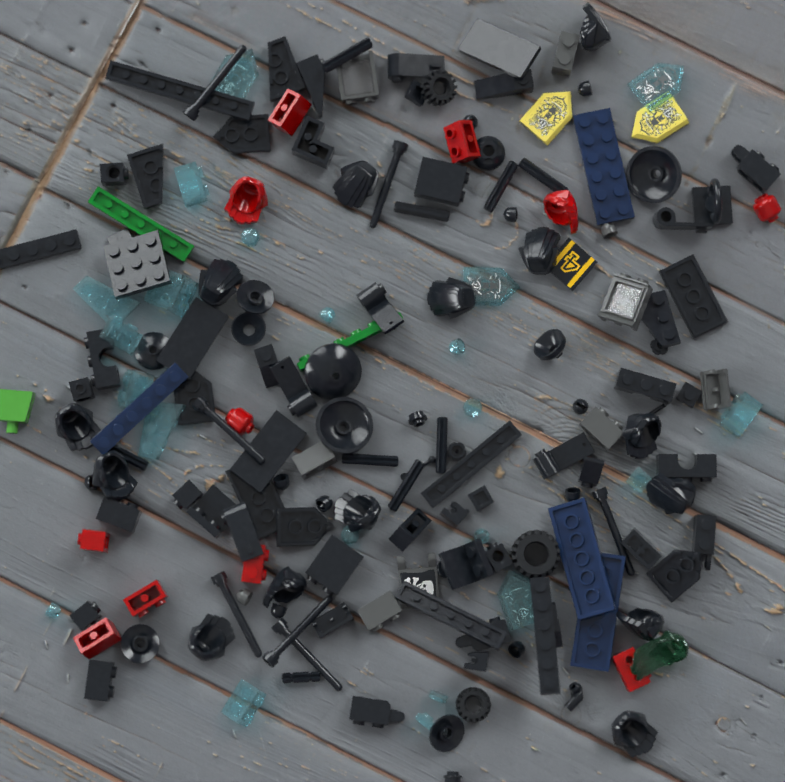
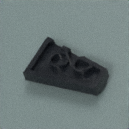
M286 36L268 42L270 103L281 99L287 88L297 93L306 90Z
M159 144L128 154L127 157L144 209L163 204L164 145Z
M665 290L651 293L641 321L643 320L661 348L679 345L681 340ZM639 296L628 299L631 307L635 308Z

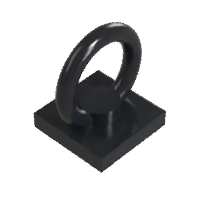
M714 178L710 181L708 187H692L694 223H713V225L733 223L730 186H720L719 180Z

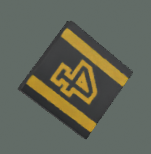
M568 238L559 248L557 264L550 273L571 291H574L598 262Z

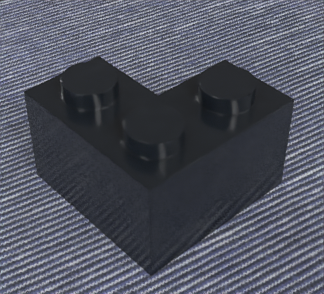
M306 116L292 148V155L328 169L335 150L334 147L319 141L325 129L324 122Z

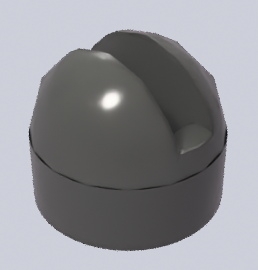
M605 223L601 228L604 239L611 238L618 233L612 223Z
M245 588L240 589L236 594L237 601L246 606L253 592Z

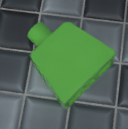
M0 389V421L7 422L6 433L18 434L19 423L28 424L35 399L34 392Z

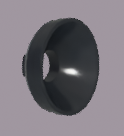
M493 136L479 138L477 142L481 156L472 160L473 163L482 170L490 171L498 168L505 158V148L502 142ZM486 146L493 147L494 154L486 156L483 153V148Z
M245 311L234 318L231 332L239 344L253 346L264 338L266 324L259 314ZM247 325H252L255 328V332L251 336L244 334L243 330Z
M559 329L546 331L537 339L534 345V354L541 360L559 358L563 354L566 337Z

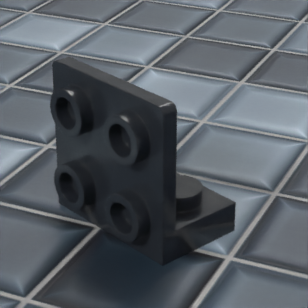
M212 485L200 500L186 512L217 539L228 526V524L224 525L221 514L224 513L223 509L236 504L215 485Z
M480 538L439 554L452 590L494 575Z

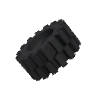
M438 70L425 76L426 78L422 80L423 84H421L420 88H423L421 94H425L423 99H428V104L433 103V106H441L455 98L454 95L457 94V91L454 90L457 89V85H454L456 80L451 79L452 74L447 75V71L442 72V70ZM436 81H440L444 85L445 91L442 95L434 92L433 84Z
M466 688L457 696L456 710L459 716L468 722L482 721L491 710L490 697L480 688ZM470 697H476L481 702V707L477 712H470L466 708V701Z

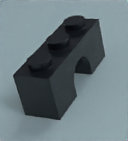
M110 328L86 332L87 337L84 338L85 347L90 350V356H87L90 368L93 367L94 375H91L92 385L96 386L98 390L120 387L118 367L116 365L104 366L101 363L102 354L107 350L114 349Z
M624 368L619 369L614 389L631 394H642L650 397L651 400L665 404L672 402L676 383Z
M658 454L656 456V476L661 472L668 479L683 478L692 482V479H700V482H712V479L717 477L716 454H696L692 469H684L679 465L678 454Z

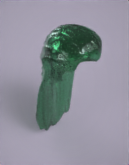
M666 630L662 636L647 642L634 652L633 663L630 666L631 673L637 675L636 679L639 681L662 666H671L674 662L684 660L689 652L687 640L678 633Z

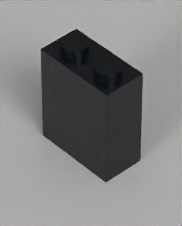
M423 157L414 197L458 207L459 202L464 200L466 191H462L463 184L468 183L470 173L466 172V166Z
M331 535L305 572L308 575L306 579L315 585L318 582L324 586L322 590L329 595H338L364 557Z

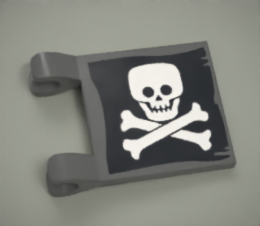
M428 553L429 567L406 569L404 556L397 557L400 587L405 580L440 598L435 553ZM401 602V604H402V609H404V608H412V607H410V606H408V605H406V604H404V603Z

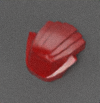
M244 176L229 190L230 199L224 208L233 221L242 225L257 223L261 209L268 205L264 184L260 180Z
M561 190L547 194L543 203L544 210L549 219L557 225H570L571 234L576 233L579 224L578 212L571 192L569 190Z

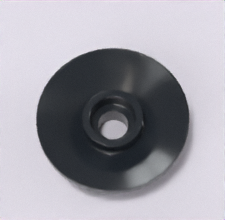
M249 280L239 286L236 299L239 306L246 312L262 314L272 307L274 293L266 283L259 280Z
M149 332L141 336L135 346V356L139 364L149 370L163 368L164 366L157 363L156 360L169 339L159 332ZM156 347L157 351L150 353V348Z
M136 624L129 627L121 638L123 654L127 659L135 663L150 661L156 656L160 647V640L156 631L144 624ZM139 640L144 641L143 647L137 645Z
M451 714L437 719L429 733L432 747L440 752H448L456 748L463 739L464 724L460 718Z

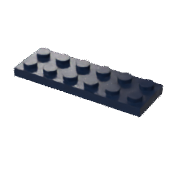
M610 108L573 115L572 118L597 226L633 219L635 217Z
M586 498L548 508L578 620L617 610Z
M601 553L617 610L583 620H578L577 618L570 666L609 672L617 622L616 613L619 609L626 556Z

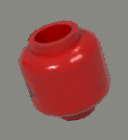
M765 193L754 200L753 209L760 221L771 223L779 218L778 214L781 211V206L773 195Z
M243 408L231 409L225 418L226 423L241 436L251 433L255 426L253 424V415Z

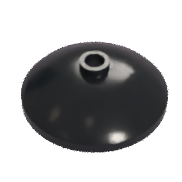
M648 146L640 149L631 157L626 170V178L630 190L637 198L648 203H660L670 199L677 192L682 180V170L678 159L671 151L660 146ZM657 170L661 173L660 177L656 176Z
M337 343L326 344L317 348L309 356L304 370L305 380L311 391L317 396L328 400L346 397L352 393L359 384L362 374L361 363L355 352L349 347ZM334 373H339L338 377L333 378L332 376Z
M338 397L328 401L320 409L316 418V432L323 445L331 451L340 454H350L362 449L370 440L373 432V419L366 406L358 400L349 397ZM344 426L346 431H341L339 427Z

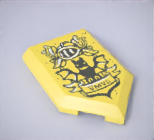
M571 92L544 93L519 122L548 146L572 119Z
M667 92L636 112L631 138L659 143L689 124V121L673 96Z

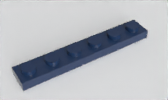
M174 362L97 433L90 442L102 455L107 453L184 382L188 375Z

